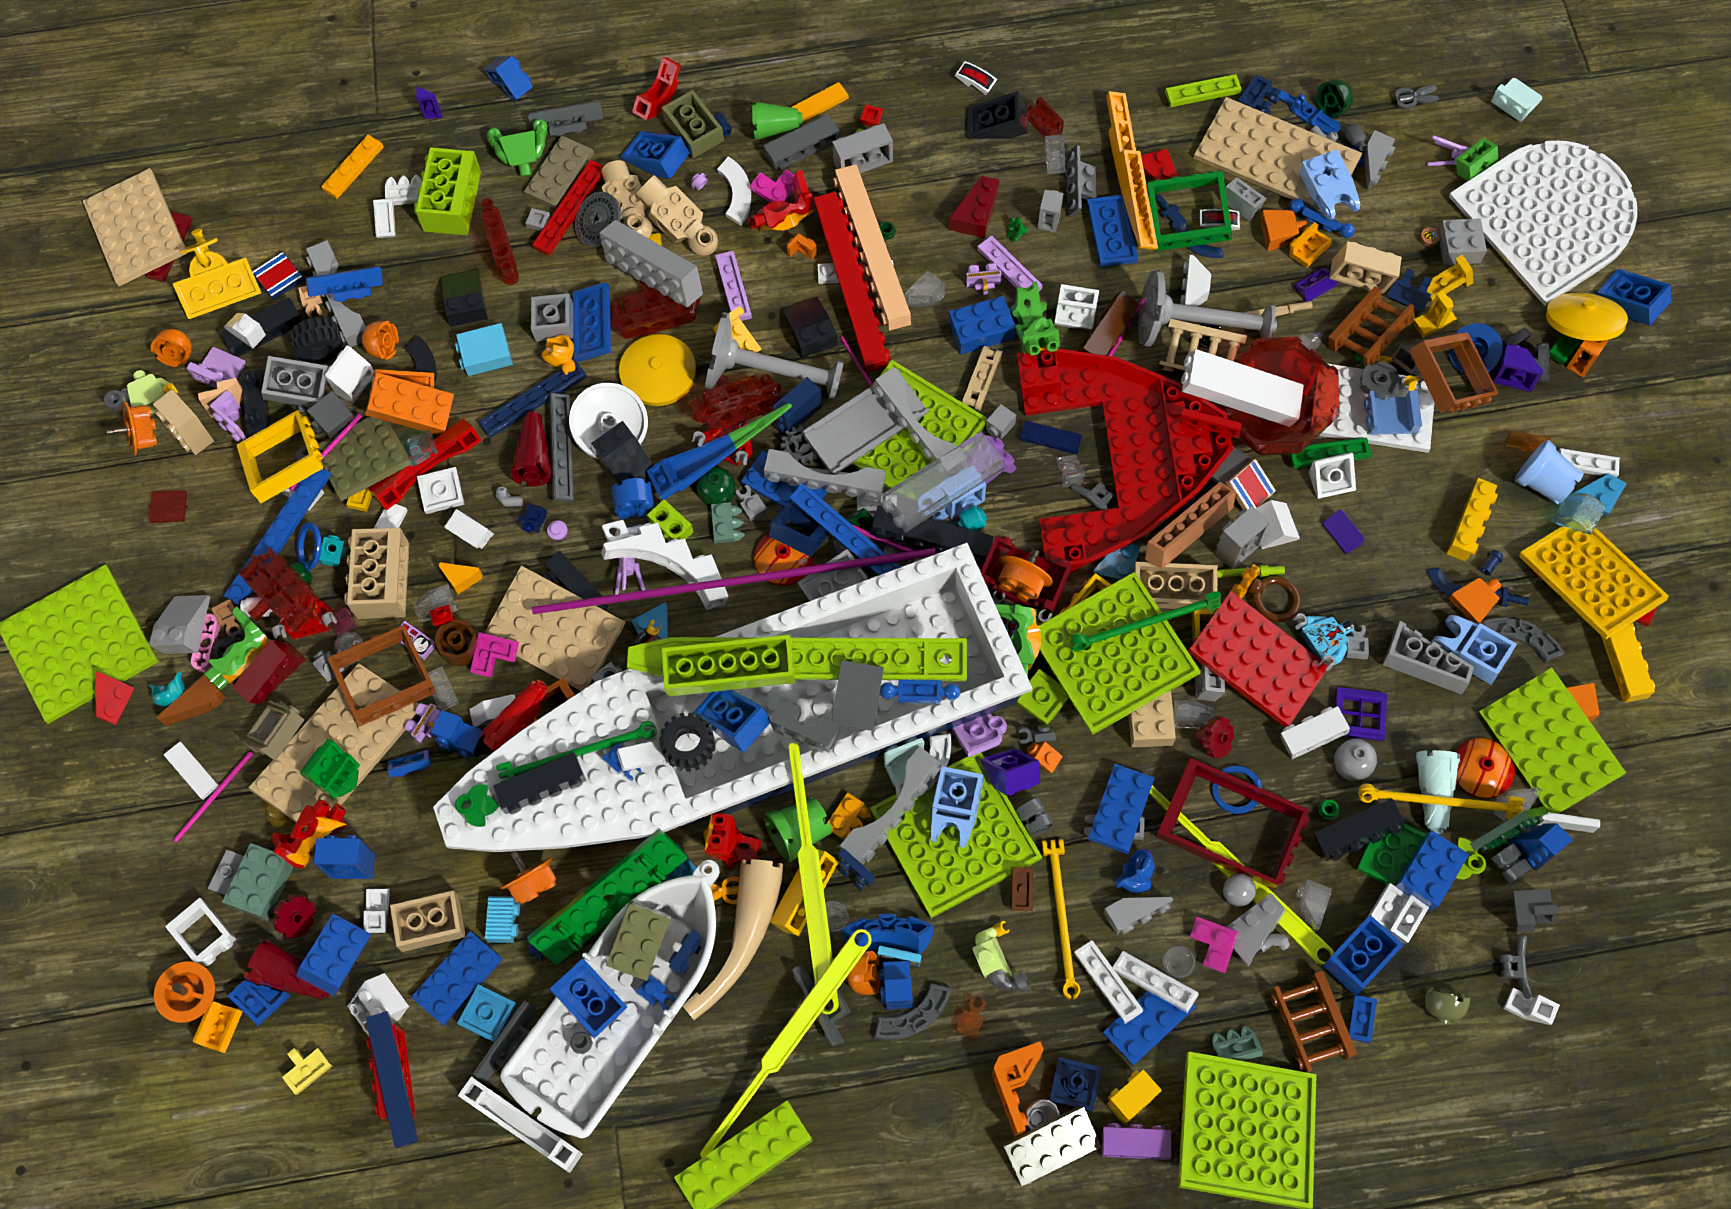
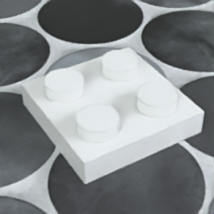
M456 467L417 476L426 514L465 505Z

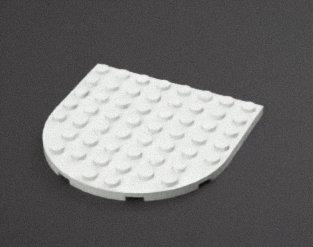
M1545 141L1543 144L1533 146L1530 144L1522 147L1472 178L1449 195V198L1468 219L1481 218L1485 239L1544 306H1547L1552 299L1565 294L1615 260L1628 244L1637 220V201L1631 189L1632 185L1621 168L1606 155L1598 154L1588 149V146L1569 141Z

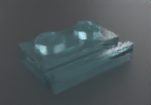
M426 430V434L423 436L421 434L412 436L403 443L408 460L413 467L430 458L431 453H438L433 436L429 430Z

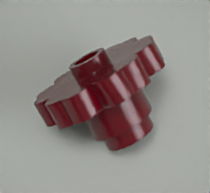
M1216 716L1215 719H1210L1204 727L1198 729L1196 738L1203 745V748L1207 749L1209 757L1221 759L1222 756H1227L1232 749L1231 741L1234 739V728L1230 726L1228 718Z
M291 894L288 896L287 901L280 900L278 906L274 908L276 916L272 919L275 930L282 933L285 937L298 938L301 932H308L314 924L312 916L315 915L316 909L313 902L301 894Z

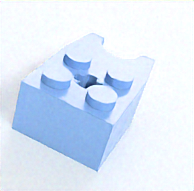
M1338 149L1302 162L1299 174L1314 204L1318 205L1328 220L1335 219L1334 204L1344 203L1354 212L1360 209V201L1353 179Z
M974 466L969 469L965 468L957 476L943 480L938 487L919 499L918 516L932 514V520L941 521L947 517L952 520L969 506H977L985 501L986 484ZM924 501H929L925 506L922 507V503Z
M1456 615L1448 616L1445 623L1456 635V638L1435 636L1432 643L1442 644L1440 645L1441 649L1447 653L1452 652L1474 666L1472 674L1492 685L1517 644L1481 623L1478 625Z
M941 766L933 802L932 842H937L944 828L953 826L960 831L959 846L961 848L966 847L977 817L984 784L983 774ZM958 790H961L963 795L956 797L954 792L958 793Z

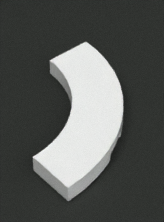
M728 156L717 170L728 181L733 193L732 202L726 212V217L741 226L750 210V183L740 165Z
M951 734L930 736L929 754L937 759L943 767H947L951 752ZM939 775L928 782V788L924 794L938 782ZM905 779L895 782L897 799L904 786Z

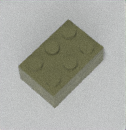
M694 90L662 107L664 121L676 136L681 137L692 158L699 156L724 141L722 127Z
M630 900L607 957L606 966L647 981L671 916Z

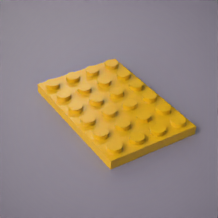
M1579 515L1524 549L1519 555L1529 567L1605 640L1667 601L1669 597L1582 515Z

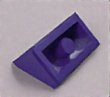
M417 87L416 98L424 119L442 118L435 94Z
M1323 267L1295 283L1293 287L1303 300L1307 302L1336 287L1337 281L1329 279L1330 271Z
M1342 509L1336 511L1322 523L1346 555L1361 546L1365 540Z

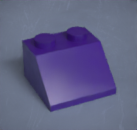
M1507 344L1496 366L1493 383L1532 392L1543 374V369L1527 349L1521 348L1518 345Z
M1015 748L980 759L993 788L1004 795H1013L1017 791L1032 788V786L1040 784L1039 760Z

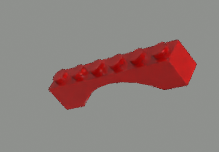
M462 419L410 457L411 465L371 485L368 489L378 503L387 511L403 499L409 488L418 480L417 476L423 475L429 469L450 457L467 452L482 440L473 426L465 419Z

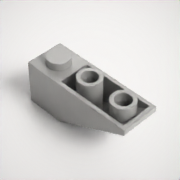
M1374 130L1363 154L1367 191H1370L1372 185H1377L1381 177L1379 172H1383L1387 166L1388 161H1386V158H1391L1396 148L1393 147L1394 138Z
M1122 898L1106 907L1103 914L1116 935L1121 932L1125 935L1134 929L1133 926L1139 922L1145 924L1152 919L1153 914L1157 912L1163 914L1171 909L1170 905L1173 902V898Z

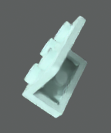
M1512 78L1505 86L1501 84L1497 88L1491 102L1519 122H1522L1541 102L1542 96L1518 79Z
M912 738L906 741L905 745L900 747L897 745L892 746L884 753V766L893 787H895V782L905 779L906 762L920 746L924 749L923 738Z

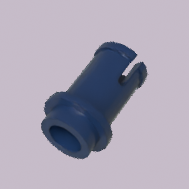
M721 112L720 116L719 113L715 114L714 118L723 129V136L730 135L732 126L727 122L725 115Z
M1495 549L1487 553L1488 557L1479 568L1487 576H1490L1497 564L1503 561V554Z

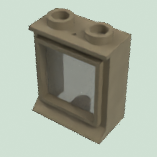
M269 700L270 704L267 705L247 733V737L239 739V741L254 752L258 751L262 755L266 754L276 761L305 719L298 715L300 711L293 706H287L281 701L275 703Z

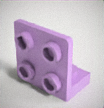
M212 347L202 364L196 365L190 362L187 370L193 379L217 389V382L237 378L246 362L225 351Z
M226 390L210 405L214 412L212 416L218 421L219 426L223 430H228L232 433L231 436L240 443L247 438L233 421L239 419L243 410L233 395Z

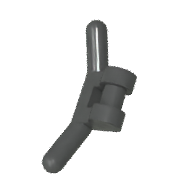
M1101 482L1091 491L1078 484H1072L1071 486L1072 491L1085 496L1100 511L1108 510L1107 504L1116 497L1112 491H1107L1105 489L1106 486Z
M1520 934L1518 936L1516 956H1499L1503 968L1500 972L1503 979H1518L1524 998L1530 999L1532 992L1527 980L1525 961L1527 936ZM1511 964H1516L1517 971L1512 970Z

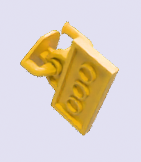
M199 228L192 231L191 234L195 237L197 243L180 250L181 254L192 251L196 254L190 263V277L173 283L188 319L261 293L246 257L227 263L222 255L209 250L208 245L217 242V237L205 240L202 229Z

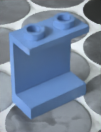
M1417 389L1408 391L1406 397H1390L1387 400L1375 398L1374 391H1370L1367 398L1364 399V410H1367L1368 413L1366 427L1370 429V435L1417 434L1419 432L1422 420Z

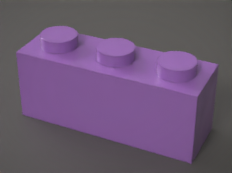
M1109 1123L1107 1127L1102 1128L1101 1157L1169 1160L1171 1158V1130H1165V1126H1152V1129H1143V1125L1136 1124L1129 1125V1128H1120V1124Z

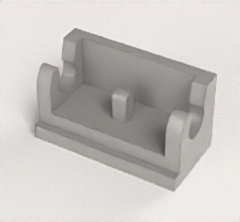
M1238 177L1225 188L1228 206L1235 211H1239L1240 215L1249 222L1253 219L1255 213H1259L1266 200L1264 196Z

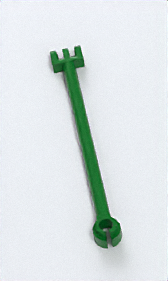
M1219 591L1205 594L1204 600L1094 635L1082 636L1081 633L1074 634L1070 638L1071 648L1075 652L1082 651L1090 646V644L1203 608H1207L1208 611L1218 609L1221 606V593Z
M645 721L636 730L514 768H512L511 762L508 761L497 765L496 770H506L498 774L499 779H510L573 752L578 757L637 738L653 739L657 734V729L654 723ZM646 726L651 727V730L649 732L644 731V728Z

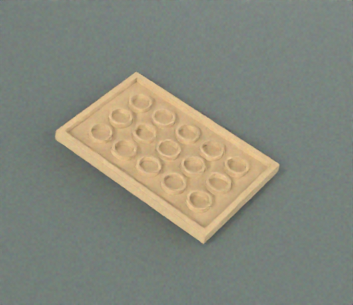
M150 168L83 200L118 286L187 254L180 253V250L185 248V245L155 175Z
M521 566L485 633L518 641L519 645L516 656L558 679L564 678L569 685L583 691L593 684L591 677L600 671L626 622L597 606L533 615V606L581 600L582 598Z

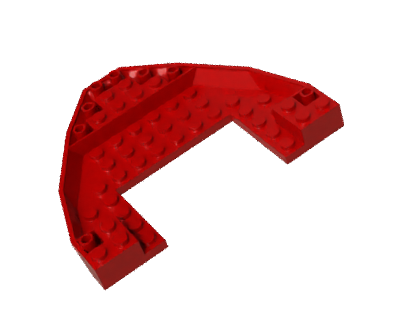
M1047 349L1041 350L1037 355H1030V353L1017 354L1025 416L1103 405L1118 508L1040 519L1045 559L1049 561L1057 560L1058 558L1067 560L1069 565L1072 566L1070 573L1147 536L1199 493L1233 451L1231 436L1180 423L1183 408L1224 419L1228 418L1226 412L1206 399L1182 392L1183 384L1113 356L1058 349L1052 352Z

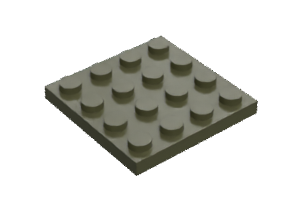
M373 417L355 424L322 459L324 469L332 474L329 480L341 501L412 464L390 423ZM340 433L336 434L331 439L328 438L325 441L319 443V448L317 449L320 451V453H322Z

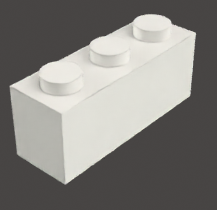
M1328 707L1322 710L1321 714L1316 717L1308 716L1302 720L1301 724L1297 726L1292 724L1283 729L1280 738L1291 759L1349 733L1350 728L1339 707Z

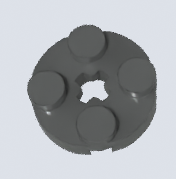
M1535 343V354L1538 356L1534 359L1543 369V374L1538 382L1549 381V344Z
M1376 362L1375 365L1370 366L1369 364L1363 369L1360 377V388L1368 394L1370 391H1374L1376 398L1387 400L1398 391L1401 377L1398 376L1394 366L1385 362ZM1383 378V382H1379L1376 379Z

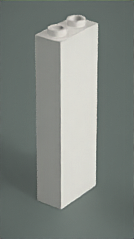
M1197 349L1186 356L1184 361L1186 369L1181 379L1183 384L1182 392L1289 427L1299 419L1303 384Z

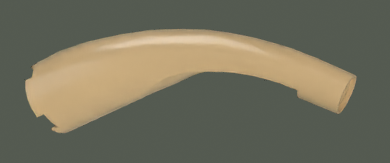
M751 859V864H746V860H741L732 951L715 980L700 995L695 993L682 1005L694 1021L711 1008L733 986L755 955L767 931L777 903L782 882V863H778L777 867H773V861Z

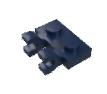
M1256 75L1238 99V102L1269 115L1271 112L1269 108L1272 106V103L1277 104L1280 100L1279 94L1281 90L1273 88L1271 81ZM1267 96L1270 102L1264 101L1263 98Z
M1407 268L1402 280H1395L1387 296L1408 306L1412 304L1415 309L1423 312L1431 296L1426 291L1433 279L1425 276L1420 288L1409 284L1415 271Z
M843 848L838 854L841 866L839 872L846 877L851 870L855 874L854 878L856 879L854 886L860 892L864 889L865 885L870 888L875 883V876Z
M692 930L690 934L686 933L681 941V948L678 952L675 951L669 959L668 963L670 965L668 967L677 975L681 971L686 974L690 968L687 961L693 952L698 955L702 949L699 945L702 936L697 931Z

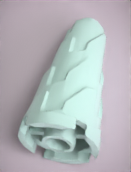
M1432 750V753H1429L1428 756L1427 751L1417 752L1416 760L1422 795L1453 798L1460 754L1450 751ZM1422 803L1427 829L1433 830L1437 834H1443V830L1449 827L1452 806Z

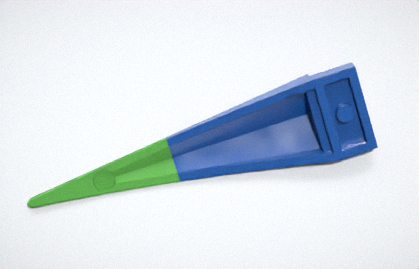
M787 403L764 417L708 442L701 447H696L658 462L648 469L647 473L659 497L665 500L678 490L682 492L784 414L792 405Z

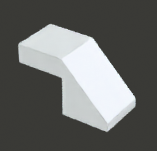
M515 695L482 701L469 709L473 727L480 729L492 722L515 699Z
M1512 988L1503 1009L1523 1019L1552 1025L1560 1005L1541 995L1526 999L1521 991Z

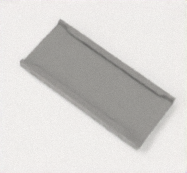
M906 382L907 401L912 414L918 420L929 413V409L925 408ZM873 386L803 431L806 441L832 475L837 474L905 429L898 423V417L894 412L891 413L887 409L884 399L876 395Z

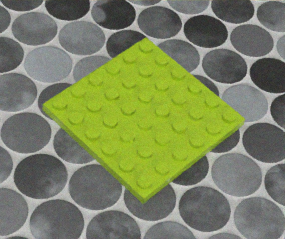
M891 360L881 375L893 367L896 370H900V374L925 408L929 409V413L917 420L919 424L933 436L954 443L960 452L964 454L985 427L988 418ZM906 428L850 464L858 470L868 467L886 471L884 486L917 507L918 501L923 495L938 487L947 478L936 472L933 462L923 455L919 444H915L911 440L910 433ZM924 501L922 503V507L925 506L929 501Z
M106 564L0 622V634L44 721L48 724L95 698V673L97 671L120 682H124L159 662Z
M1135 572L1038 626L1041 633L1039 651L1092 735L1196 677L1201 672L1167 620L1090 644V646L1082 651L1075 652L1072 650L1070 638L1074 634L1081 633L1082 636H1090L1162 613Z
M982 753L971 757L967 756L948 766V768L983 774L984 777L976 821L965 848L959 846L960 831L953 826L944 828L937 842L931 841L933 802L938 782L928 792L914 800L913 808L909 812L905 811L901 816L900 824L895 829L892 828L887 834L889 845L931 919L1010 877L1011 867L1027 868L1042 859L1040 852L1008 797L993 788L981 764L980 759L984 758ZM958 790V793L954 792L956 797L963 795L961 790ZM896 794L870 807L875 820L882 817L897 800Z
M1187 1052L1178 1188L1300 1209H1313L1316 1074Z

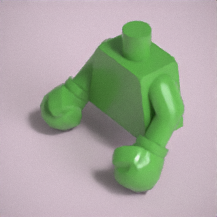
M542 119L534 121L533 131L503 137L497 128H491L487 132V141L504 164L511 167L518 166L520 176L531 175L529 164L536 163L537 159L542 155L549 128L546 121Z

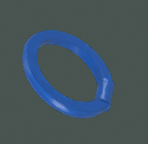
M312 522L302 526L296 545L298 562L303 563L309 571L318 564L322 546L319 529ZM311 529L314 534L315 549L312 559L308 562L304 555L303 544L306 532Z
M1229 766L1221 770L1227 774L1242 773L1252 780L1254 786L1262 789L1261 780L1253 771L1246 767ZM1212 783V795L1215 802L1229 813H1246L1258 804L1252 800L1247 805L1241 807L1228 805L1220 797L1218 785Z

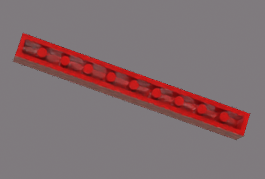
M836 191L814 197L817 214L866 373L884 369L888 366V360H891L889 349H885L883 345L886 342L883 331L879 332L878 326H880L879 317L877 314L874 315L872 310L875 309L873 298H869L867 292H870L867 280L863 281L862 275H865L863 266L857 262L859 258L857 247L853 248L851 243L854 242L852 231L847 230V225H849L847 215L842 214L841 209H844L841 197L837 198Z

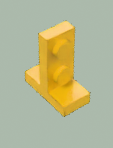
M1463 255L1455 258L1456 264L1432 278L1433 280L1426 291L1431 294L1430 299L1432 302L1439 292L1444 291L1447 294L1463 283L1466 287L1473 284V269Z
M1444 291L1437 293L1428 313L1413 320L1412 323L1422 338L1456 322L1457 318L1452 312L1454 305L1451 298Z
M739 306L729 313L733 339L738 342L740 349L758 353L761 347L739 319L744 313L743 309ZM719 323L713 328V330H714V332H715L716 334H717V330H718Z

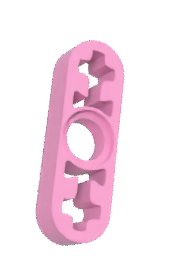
M206 614L198 653H192L191 665L198 672L208 671L212 666L209 663V659L214 658L213 649L217 644L220 625L212 614ZM210 621H212L214 624L210 625L208 629L206 624H209ZM206 638L210 639V645L206 648H202V640ZM202 657H203V659L205 660V663H201V666H200L197 662H198V661H201V660H202Z

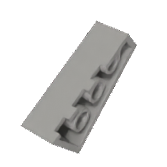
M1400 621L1393 633L1383 665L1463 694L1469 685L1474 666L1452 652L1447 653L1440 648L1439 644L1436 642L1431 643L1422 637L1423 634L1416 630L1412 631L1406 627L1407 624Z

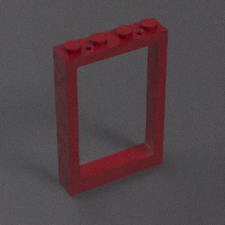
M1190 758L1156 838L1235 873H1243L1251 877L1253 881L1275 890L1278 884L1282 886L1287 874L1283 872L1286 865L1290 867L1294 855L1291 852L1293 847L1297 848L1302 836L1299 833L1301 828L1305 829L1310 817L1307 816L1309 809ZM1196 776L1294 818L1271 877L1171 834Z

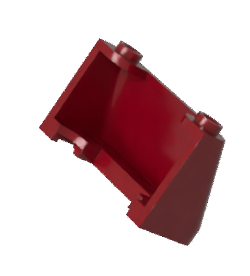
M996 536L980 572L989 593L993 594L997 590L995 595L1003 598L1002 595L1005 592L1004 599L1033 608L1038 613L1045 609L1043 615L1049 616L1050 613L1054 615L1072 566L1069 565L1067 560L1062 558L1049 561L1038 556L1034 565L1049 574L1053 583L1049 587H1043L1037 599L1020 600L1017 594L1011 591H1004L999 587L1000 582L998 578L1003 569L1000 564V558L1002 556H1014L1027 561L1030 553L1016 548L1011 538Z

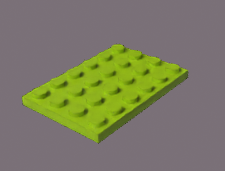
M1550 668L1479 711L1549 813H1561L1626 774L1621 764L1553 668Z

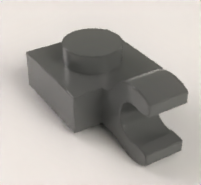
M1044 724L1032 730L1026 726L1018 727L1019 733H1027L1025 737L1019 738L1020 743L1056 740L1053 726Z

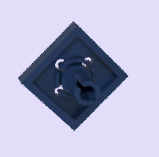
M1058 1057L1049 1100L1053 1103L1072 1108L1082 1105L1085 1111L1093 1112L1102 1067ZM1073 1093H1075V1094H1076V1098H1075V1099H1072V1098H1070V1095H1071L1072 1097H1075V1095L1073 1094Z

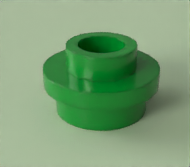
M1331 799L1323 800L1318 806V813L1325 820H1334L1339 815L1340 808ZM1329 807L1332 813H1327L1325 808Z

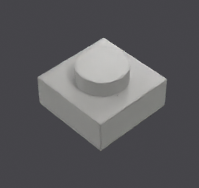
M532 208L525 223L526 227L542 231L551 217L550 213Z

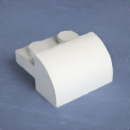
M1061 284L1054 325L1091 331L1099 290Z
M1390 883L1386 885L1369 915L1374 917L1401 943H1408L1429 907L1414 896L1406 895Z

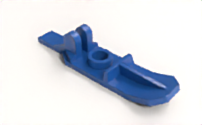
M1281 89L1279 94L1280 100L1287 104L1291 112L1312 127L1318 126L1327 135L1330 132L1337 133L1341 129L1338 121L1331 119L1323 113V110L1319 111L1306 102L1303 94L1296 98Z

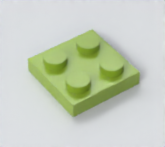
M1039 669L1029 681L1032 691L1022 694L1016 704L1043 724L1048 725L1069 700V697L1061 684Z

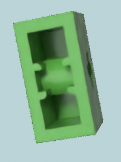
M1482 138L1456 158L1457 175L1469 181L1497 163L1498 146L1486 138Z

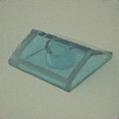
M1570 493L1561 503L1552 518V523L1591 535L1603 515L1606 505L1589 493Z

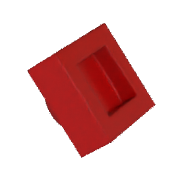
M865 104L860 123L869 126L879 125L883 115V108Z

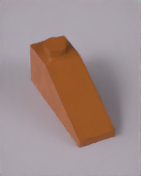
M203 675L156 718L165 726L210 712L213 708L220 706L226 697Z

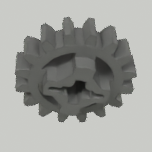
M800 424L799 429L793 426L792 432L786 431V437H782L781 450L788 452L797 462H801L805 467V462L812 465V459L818 461L819 457L806 441L803 435L805 429Z

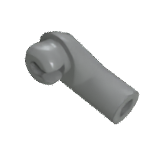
M503 486L496 489V498L502 505L506 507L523 506L522 496L512 497Z

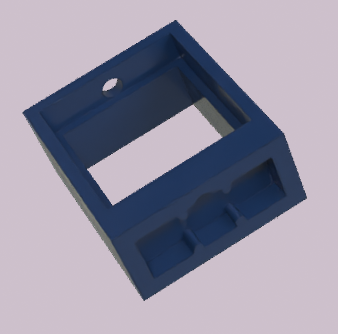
M791 501L786 507H782L778 516L773 517L769 523V528H771L769 537L809 557L816 552L829 535L824 528ZM791 521L813 533L810 537H807L785 526V524Z

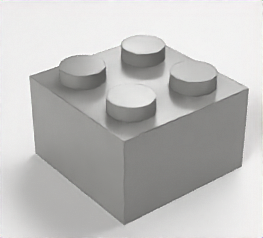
M1481 218L1443 220L1438 230L1440 233L1439 244L1443 265L1456 264L1455 258L1463 255L1469 264L1481 263L1487 252Z
M569 293L531 297V331L536 342L547 341V338H553L561 334L567 335L570 339L574 338L573 302Z

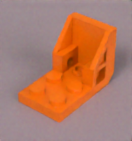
M1041 1041L1000 1055L992 1071L995 1085L1015 1138L1024 1134L1028 1123L1024 1112H1019L1018 1104H1020L1016 1091L1013 1090L1025 1086L1044 1049ZM1009 1074H1012L1015 1078L1011 1079Z

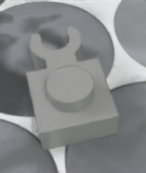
M745 485L747 493L741 494L739 490H736V495L739 500L743 501L740 503V506L749 520L752 521L765 514L767 508L757 494L751 496L750 487Z
M1362 625L1360 632L1355 630L1349 632L1346 658L1368 659L1369 644L1368 638L1364 637L1365 625Z

